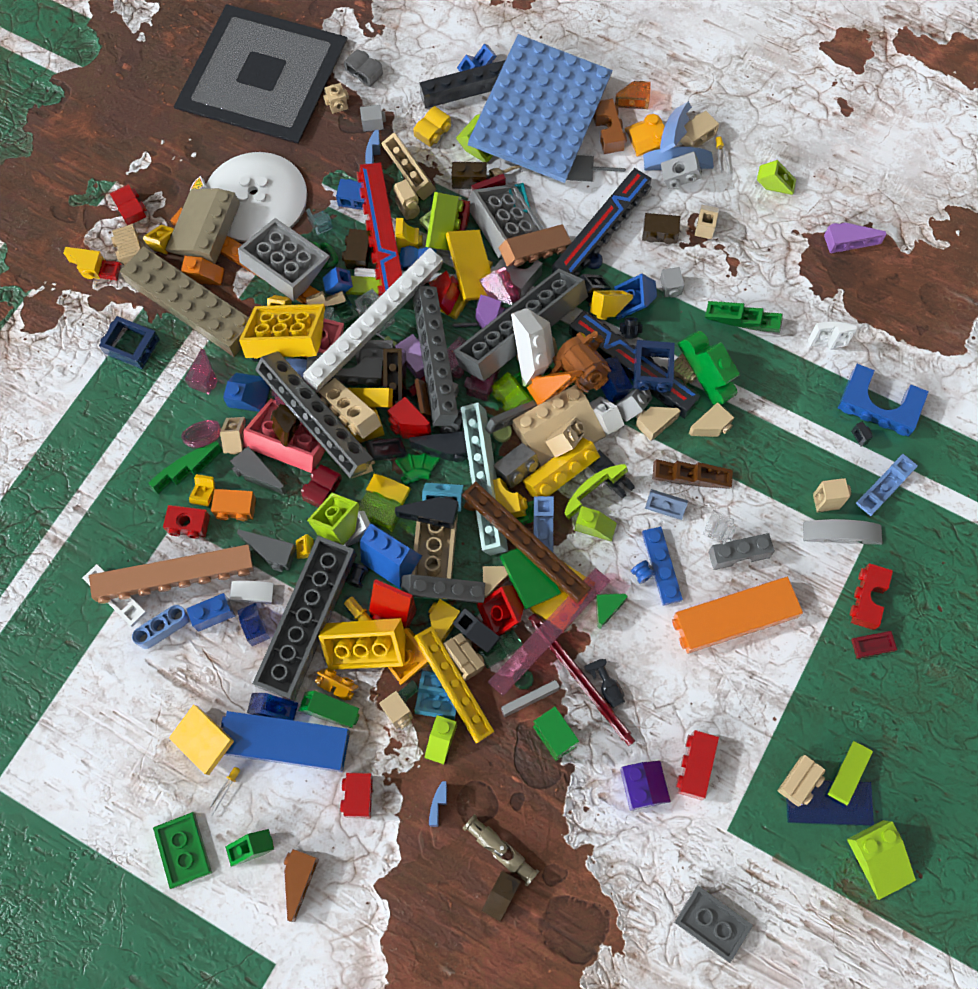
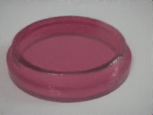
M214 420L201 421L185 429L181 438L188 447H204L219 438L221 427Z

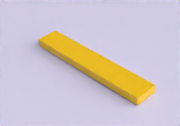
M431 626L415 635L414 638L474 741L478 743L494 733L493 728L434 628Z

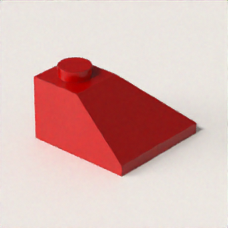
M513 585L500 587L486 597L483 603L476 604L484 623L499 636L521 622L524 606Z

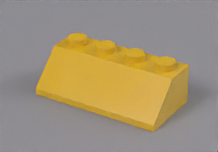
M401 618L326 623L318 635L327 667L332 670L404 666L406 635Z

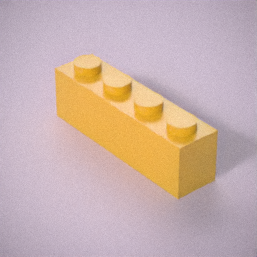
M582 437L574 449L558 457H553L525 478L523 483L532 497H548L600 458V455L593 442Z

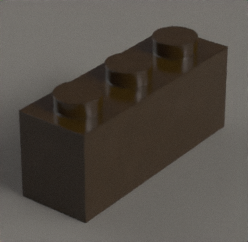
M402 348L383 349V388L393 389L392 407L404 397L407 398L406 350Z

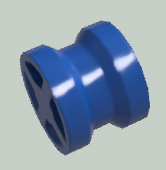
M647 560L640 562L630 571L633 575H636L639 584L646 582L655 575V571L649 568Z

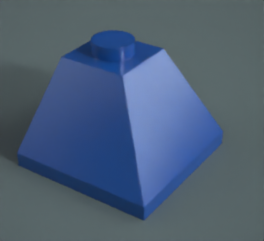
M642 273L615 286L614 290H623L633 295V299L616 315V319L619 320L647 307L657 297L656 281Z
M235 373L227 382L223 399L230 408L259 412L267 402L270 386L261 376Z

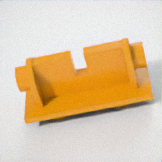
M330 668L317 672L319 674L315 680L317 686L328 692L332 691L333 686L336 687L334 695L345 701L347 699L351 700L354 695L351 691L359 687L354 684L352 679L348 677L342 678L336 675L337 672Z

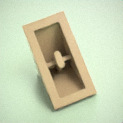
M483 566V582H485L484 599L499 589L510 578L504 566Z

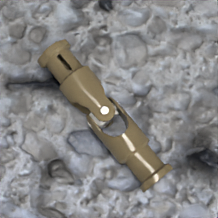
M474 814L463 827L465 831L468 830L477 838L476 841L481 846L492 851L494 857L510 872L516 873L522 878L526 886L539 873V870H534L527 864L525 858L507 842L501 841L495 831L489 826L486 827L477 819V815ZM507 849L512 854V859L509 861L501 858Z

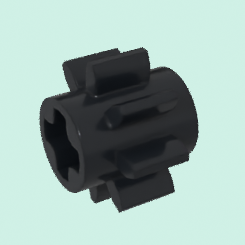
M628 317L625 318L624 323H620V332L624 334L625 338L635 339L638 337V333H642L643 324L638 322V318Z

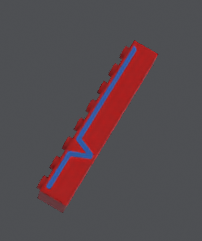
M381 163L360 164V170L357 172V181L362 186L360 188V197L364 199L365 203L362 204L363 214L367 215L368 219L365 220L366 230L370 231L371 235L368 236L369 246L373 247L374 253H371L372 263H376L377 269H374L375 279L379 280L380 286H377L380 297L402 276L382 165Z

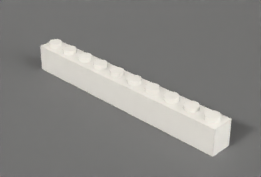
M429 248L303 373V380L315 392H318L414 296L418 287L424 286L441 269L443 259Z

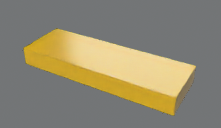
M347 388L368 407H392V388Z

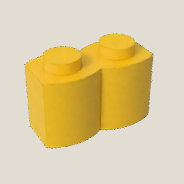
M436 106L432 107L413 128L414 136L429 147L438 143L441 135L444 132H448L451 128V117Z

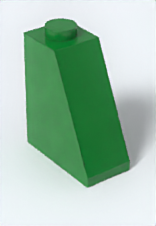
M315 690L304 693L298 708V712L345 728H353V725L357 724L360 716L358 714L360 708Z

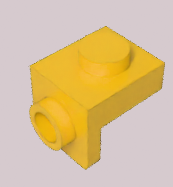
M196 474L194 477L195 487L189 497V502L191 504L209 506L214 495V477Z

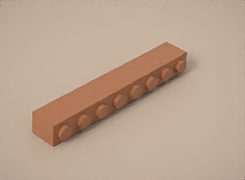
M243 545L89 575L92 599L102 604L111 602V599L114 598L124 600L131 598V595L135 594L140 596L149 595L151 591L155 590L165 592L171 590V587L176 586L186 588L190 587L192 583L197 582L199 584H207L212 579L217 578L219 580H227L233 575L247 576L250 575V572L254 571L249 545Z

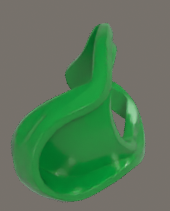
M311 242L321 250L327 248L332 255L333 261L330 263L326 262L322 269H327L338 263L337 253L330 244Z

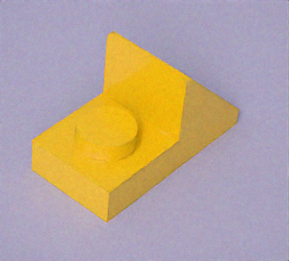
M159 225L144 235L143 240L151 250L168 254L165 249L174 228Z

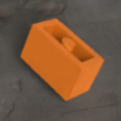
M214 489L211 511L220 520L235 518L239 521H247V519L254 518L256 496L253 491Z

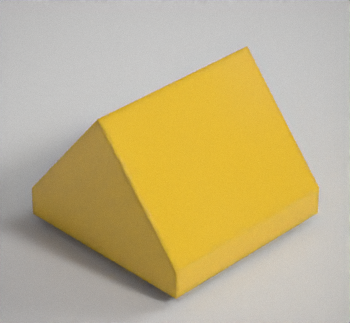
M308 534L296 540L297 559L308 558L312 550L314 540Z

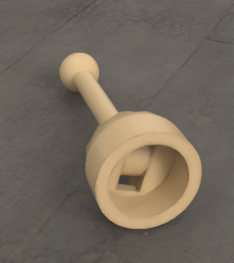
M515 165L505 170L493 168L489 170V176L492 178L522 166Z

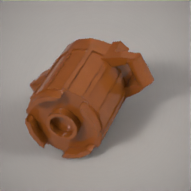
M593 331L587 336L579 332L576 337L565 342L558 350L557 355L552 358L556 366L550 374L558 373L560 370L563 372L582 370L583 374L574 381L577 387L589 393L588 390L593 388L595 390L600 389L608 381V371L611 372L608 363L596 351L604 338L597 331Z

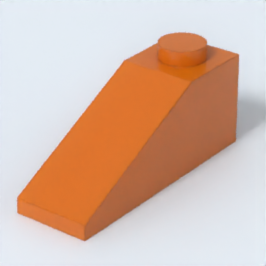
M582 370L544 376L540 374L531 380L532 383L527 389L537 405H540L565 390L583 372Z

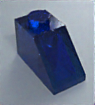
M256 603L237 611L241 627L251 646L270 639Z
M252 693L247 713L294 721L298 703L268 693Z

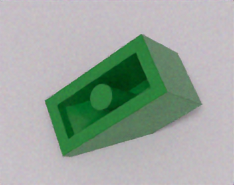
M269 829L246 834L225 846L231 867L261 857L274 850L273 839Z

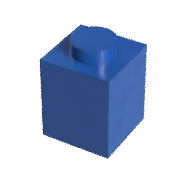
M335 267L323 277L325 293L331 295L340 291L345 293L353 287L351 274L348 270Z

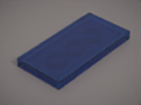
M823 781L819 788L815 786L811 792L814 796L807 805L803 803V805L798 807L786 798L787 823L873 826L871 782H859L848 805L827 795L834 781Z

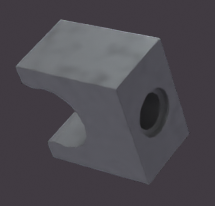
M502 257L492 269L494 283L518 299L525 296L542 275V263L538 260L530 268L520 269L515 267V265L507 267Z

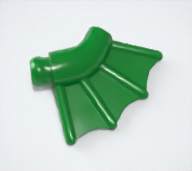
M424 453L421 455L408 454L403 459H396L395 463L404 473V476L401 477V482L407 486L409 483L412 484L420 479L430 480L432 470L440 461V457H430Z

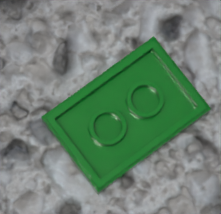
M518 548L500 556L525 610L561 594L558 586Z
M195 812L153 827L170 889L212 874Z

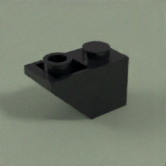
M466 608L452 623L466 637L487 653L501 639L477 615Z

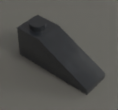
M464 431L409 437L412 449L448 461L463 462L465 459H468Z
M437 497L395 507V514L399 518L454 529L459 504L452 497Z

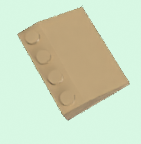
M576 384L513 419V430L521 442L536 453L541 466L555 457L546 444V440L553 432L574 417H577L584 426L586 433L583 438L594 444L606 437L588 399Z

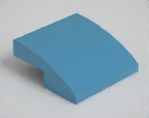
M422 671L415 714L432 717L438 715L455 720L457 710L434 672Z

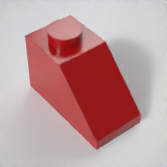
M445 271L430 281L429 285L437 288L440 308L449 315L458 299L460 290L457 286L459 285L457 278Z

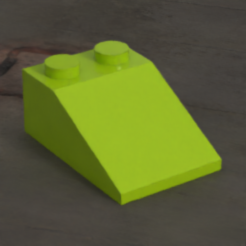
M883 820L847 839L878 900L916 881L903 840L893 821Z

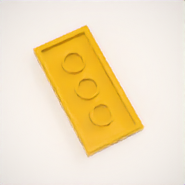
M480 230L447 232L445 235L463 301L479 300L480 295L496 298L498 295Z

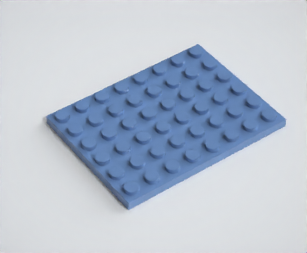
M518 34L468 140V146L565 183L613 70Z

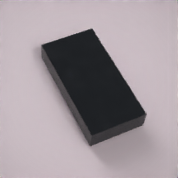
M401 437L367 441L365 444L368 453L373 458L372 461L405 457L407 454Z

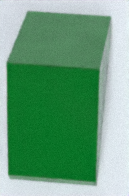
M601 594L596 596L597 627L599 629L626 602L628 598L626 594Z

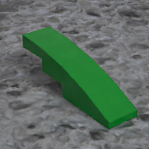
M708 301L705 318L740 328L780 333L783 313L764 312V308L745 307L744 303Z
M217 441L200 447L163 469L148 484L159 494L171 481L178 485L188 474H199L223 450Z

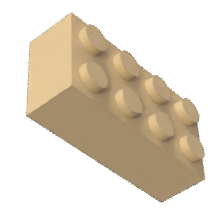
M458 513L454 529L416 521L414 550L423 556L412 572V575L452 579Z

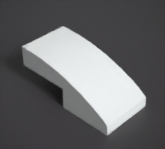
M231 582L230 601L250 603L251 601L261 603L272 602L273 583Z

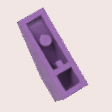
M834 223L828 226L824 237L830 253L881 244L886 236V231L850 223Z

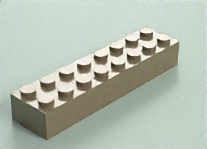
M143 246L120 270L126 283L233 357L242 349L239 339L249 317Z

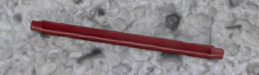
M535 613L528 618L532 623V627L548 644L552 652L610 723L621 740H624L628 746L632 745L635 742V739L631 736L632 733L617 717L542 619H539Z

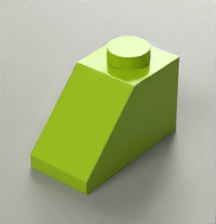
M778 160L760 165L757 181L766 190L789 195L794 194L796 178Z
M581 506L574 531L611 542L617 523L600 511Z
M436 716L424 758L444 765L457 728L456 721Z

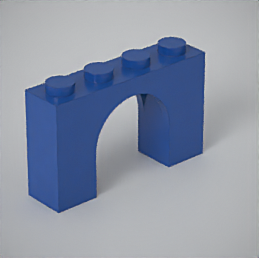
M856 364L851 372L838 409H841L846 414L856 415L864 421L876 423L882 428L894 430L899 435L910 436L916 428L929 391L910 385L905 391L901 404L897 409H881L872 403L868 395V387L875 370Z

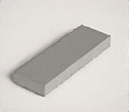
M554 680L502 706L501 711L504 717L559 691V685Z

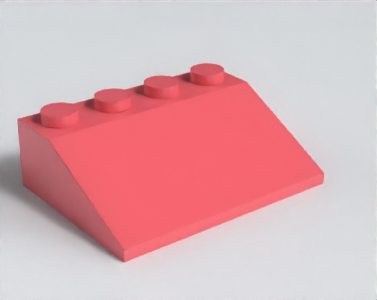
M270 399L244 429L243 447H249L255 452L312 473L319 464L325 449L302 423L289 445L284 447L272 430L273 421L270 418L273 410H276L279 404H286Z

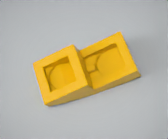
M375 473L366 488L370 494L384 497L387 501L399 505L404 504L411 490L410 487Z

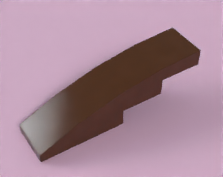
M658 459L653 462V480L698 487L732 488L733 470L700 462L696 464L681 461L671 463Z

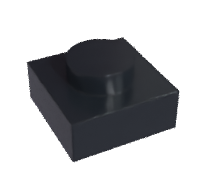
M863 421L857 423L851 431L860 447L868 444L872 439L871 430Z

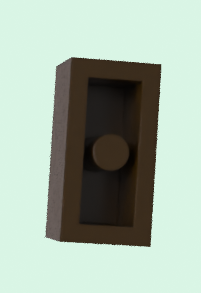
M452 162V189H471L473 184L487 180V162Z
M645 213L642 241L677 244L681 216Z
M349 229V234L345 236L346 251L342 252V261L345 262L346 269L368 268L371 252L368 236H371L370 231Z

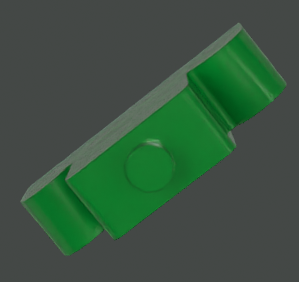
M697 331L677 343L713 406L717 402L722 405L737 395V388L732 380L738 377L740 373L721 342L710 346L707 336L703 332Z

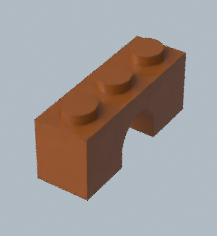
M613 98L601 100L593 116L595 126L608 127L601 130L600 143L604 154L624 151V145L627 143L626 133L622 131V119L618 118V106L614 104Z

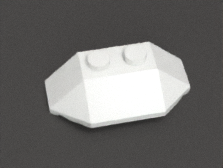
M525 308L511 314L523 386L530 385L532 383L531 380L537 375L541 374L543 376L553 362L552 358L555 356L550 322Z

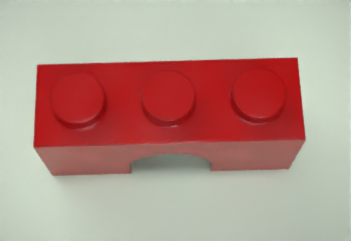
M870 563L864 569H861L858 577L861 580L860 587L857 586L854 598H857L856 603L850 610L852 624L875 630L880 626L884 607L872 601L871 592L883 594L887 591L893 570Z

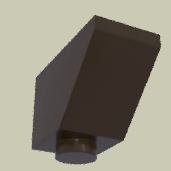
M279 404L278 408L273 410L270 420L273 421L272 430L282 445L287 447L299 428L301 421L286 405Z
M501 871L482 911L501 921L521 881Z

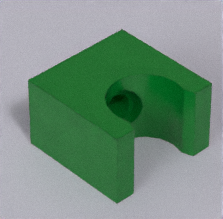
M553 707L533 721L535 724L533 726L534 730L555 761H558L578 746L579 740L556 707Z

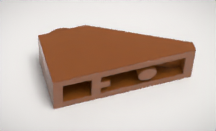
M292 849L291 853L288 852L284 860V865H286L284 874L287 921L290 922L296 921L319 861L316 857Z

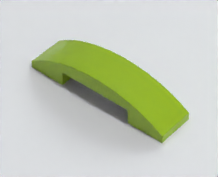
M621 464L606 468L586 480L568 502L564 512L566 517L571 519L580 511L581 506H583L580 501L609 478L614 484L628 472L627 466Z

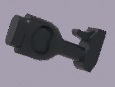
M599 659L585 665V671L589 672L594 680L597 677L595 671L598 670L603 680L601 686L602 694L612 708L625 703L623 698L625 694L620 684L610 678L605 668L606 659Z

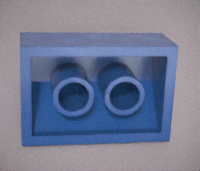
M371 523L360 539L361 563L400 589L402 586V576L412 574L423 556Z

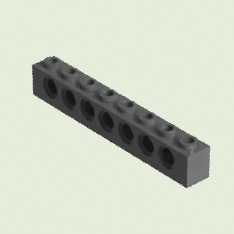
M419 286L413 296V305L433 426H451L458 416L437 288Z
M278 351L262 356L255 370L350 478L365 472L373 460L371 455Z

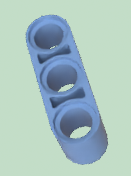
M173 605L135 629L132 634V640L139 647L149 649L184 627L189 622V615L182 606ZM182 612L181 618L175 620V615ZM165 623V627L157 631L158 626ZM147 634V639L144 642H140V638Z

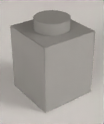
M380 105L360 107L364 132L384 129L383 122H386L385 111L381 112Z
M680 267L662 269L660 281L664 297L682 295L684 282Z

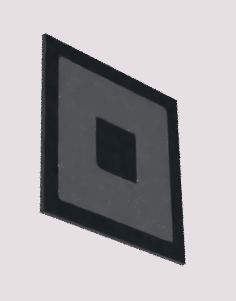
M226 4L174 104V109L299 144L348 38Z

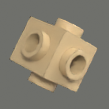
M341 83L325 87L326 95L323 96L326 106L329 105L332 114L347 110V99H349L347 90L342 88Z

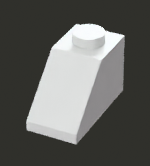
M603 397L590 402L604 432L608 434L615 433L624 426L616 405Z

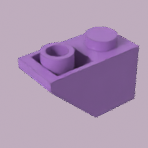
M480 295L475 319L481 328H484L503 313L504 308L501 307L502 300Z

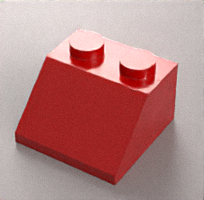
M406 397L388 410V421L391 424L390 429L394 434H399L404 439L432 435L429 421Z

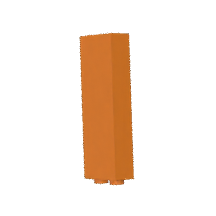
M787 576L678 611L674 614L672 623L674 629L680 633L681 638H679L682 649H686L687 654L799 618L803 611Z

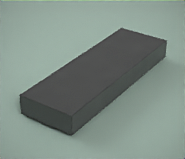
M532 400L492 417L485 430L488 434L512 425L513 419L537 406V403Z

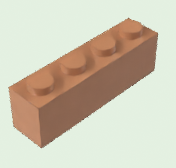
M561 224L506 239L498 248L507 267L512 265L517 267L526 261H529V263L534 262L540 257L546 259L554 253L560 255L572 242L564 225Z

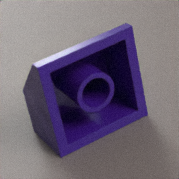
M660 760L621 767L620 772L630 811L671 802Z

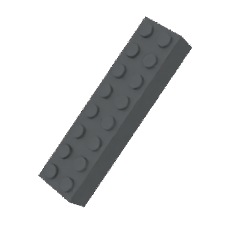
M561 269L556 270L454 350L459 367L485 381L518 354L511 314L527 308L549 321L550 327H552L588 298L584 279Z
M317 536L255 676L253 685L293 702L295 701L320 643L318 635L326 623L329 622L357 554L354 549Z

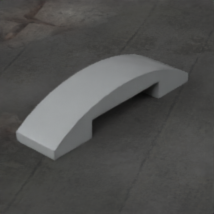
M829 519L803 522V541L844 540L862 541V544L881 545L882 529L880 524L858 520Z

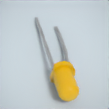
M718 136L715 139L717 144L716 148L718 149V159L721 171H723L719 158V149L723 148L724 154L725 150L722 137Z
M234 767L232 769L229 776L226 777L228 778V780L221 787L213 802L211 803L210 806L212 807L214 801L218 797L223 787L229 780H231L230 784L228 785L226 791L224 792L223 796L221 797L219 803L217 804L211 816L214 815L216 809L221 803L223 797L225 796L232 782H236L235 779L240 772V769L238 767Z

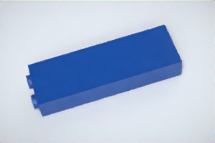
M227 711L226 716L222 718L221 728L234 740L224 755L343 773L350 737V730L347 728Z

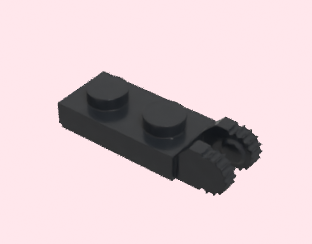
M599 449L600 458L588 467L596 474L616 465ZM623 475L614 484L609 478L604 481L621 498L627 495L618 485L620 482L630 491L635 489L634 484L626 475Z

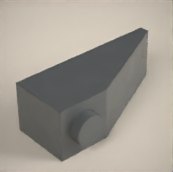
M249 447L230 460L234 466L231 469L238 477L242 476L246 481L283 495L287 493L283 484Z
M238 529L237 534L272 566V569L280 572L290 570L296 553L294 544Z

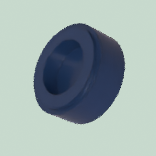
M600 253L597 256L593 255L588 268L598 269L601 267L603 258Z

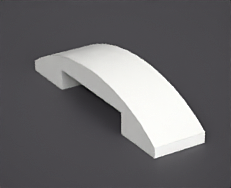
M96 564L83 579L90 585L89 575L105 571ZM132 597L124 600L114 598L111 599V602H108L131 627L147 613Z

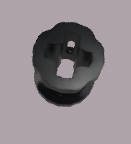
M353 563L352 573L347 578L346 583L356 588H362L365 574L369 572V569L363 565Z

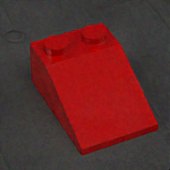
M375 579L369 609L373 617L372 619L401 618L403 628H409L417 611L413 595Z

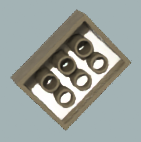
M219 188L191 189L165 250L182 256L202 257L216 264L240 205L235 192Z

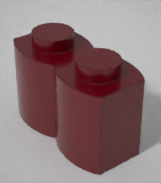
M323 465L315 468L311 473L312 479L310 482L302 487V499L319 508L328 496L337 490L342 481L341 474Z

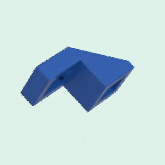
M483 44L475 57L466 54L457 66V69L461 72L491 64L497 55L489 45Z

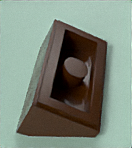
M417 378L415 385L420 413L427 420H430L432 417L426 382Z

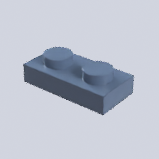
M651 489L645 509L682 520L688 500Z

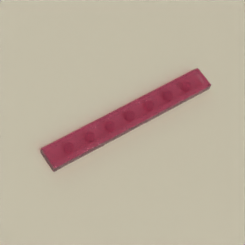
M597 568L583 580L591 587V590L577 604L568 596L488 681L502 696L513 687L610 583L611 580Z

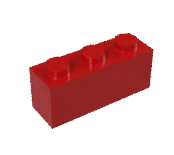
M694 730L691 735L688 734L685 747H688L687 755H683L681 767L684 769L682 775H678L676 787L679 788L678 794L698 800L706 798L719 740L718 736Z

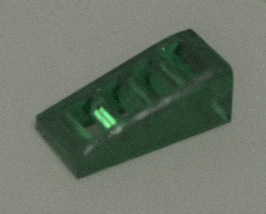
M345 295V302L331 305L339 322L344 323V331L359 318L347 295Z

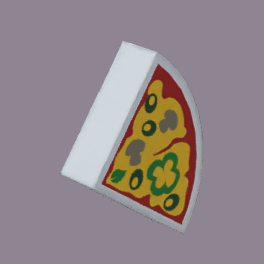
M201 176L197 178L192 184L191 189H207L204 179Z

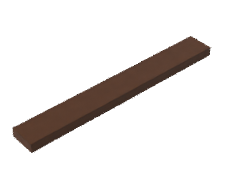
M476 481L462 494V497L577 604L591 590L589 585Z

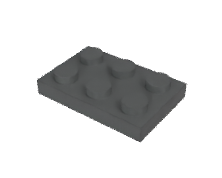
M698 885L673 922L728 963H731L753 927L750 922Z

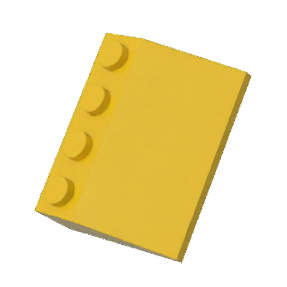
M325 305L255 306L239 339L245 358H261L277 351L283 357L317 356L321 345Z

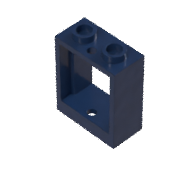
M116 316L114 321L110 323L105 336L101 338L99 347L104 354L143 369L160 339L154 330ZM123 328L144 336L133 355L112 347Z
M637 340L634 353L633 388L641 391H671L674 383L675 343ZM641 356L668 358L667 378L641 376Z

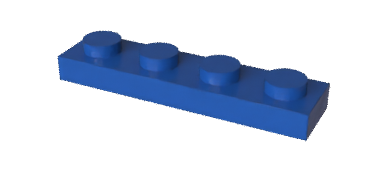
M662 527L643 530L642 536L652 570L655 571L654 578L662 605L682 602V595Z

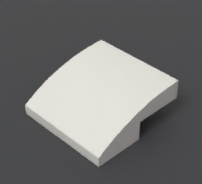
M844 322L816 323L808 339L809 346L826 343L829 349L847 346L857 327L856 325Z

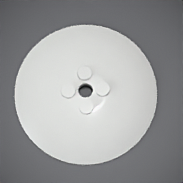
M252 152L229 159L213 172L206 184L207 189L219 188L235 192L240 205L227 236L243 243L253 237L274 218L289 228H293L301 218L307 203V188L300 171L287 159L271 153ZM252 190L258 191L254 195L249 194Z

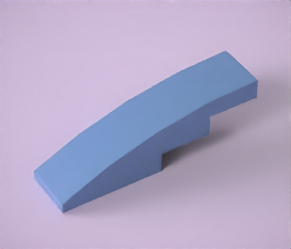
M689 101L677 107L669 116L661 138V153L676 146L687 133L684 125L690 120L686 114L692 108Z

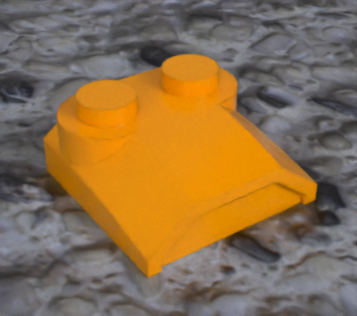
M649 114L643 121L625 128V132H627L637 157L660 149L665 126L661 118L656 114Z
M409 628L404 629L406 635L404 666L388 667L400 685H403L422 668L429 665L414 638L416 634Z

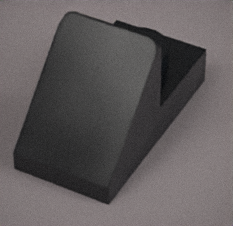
M582 274L579 277L585 281L588 294L587 302L592 301L593 291L611 290V287L602 275Z

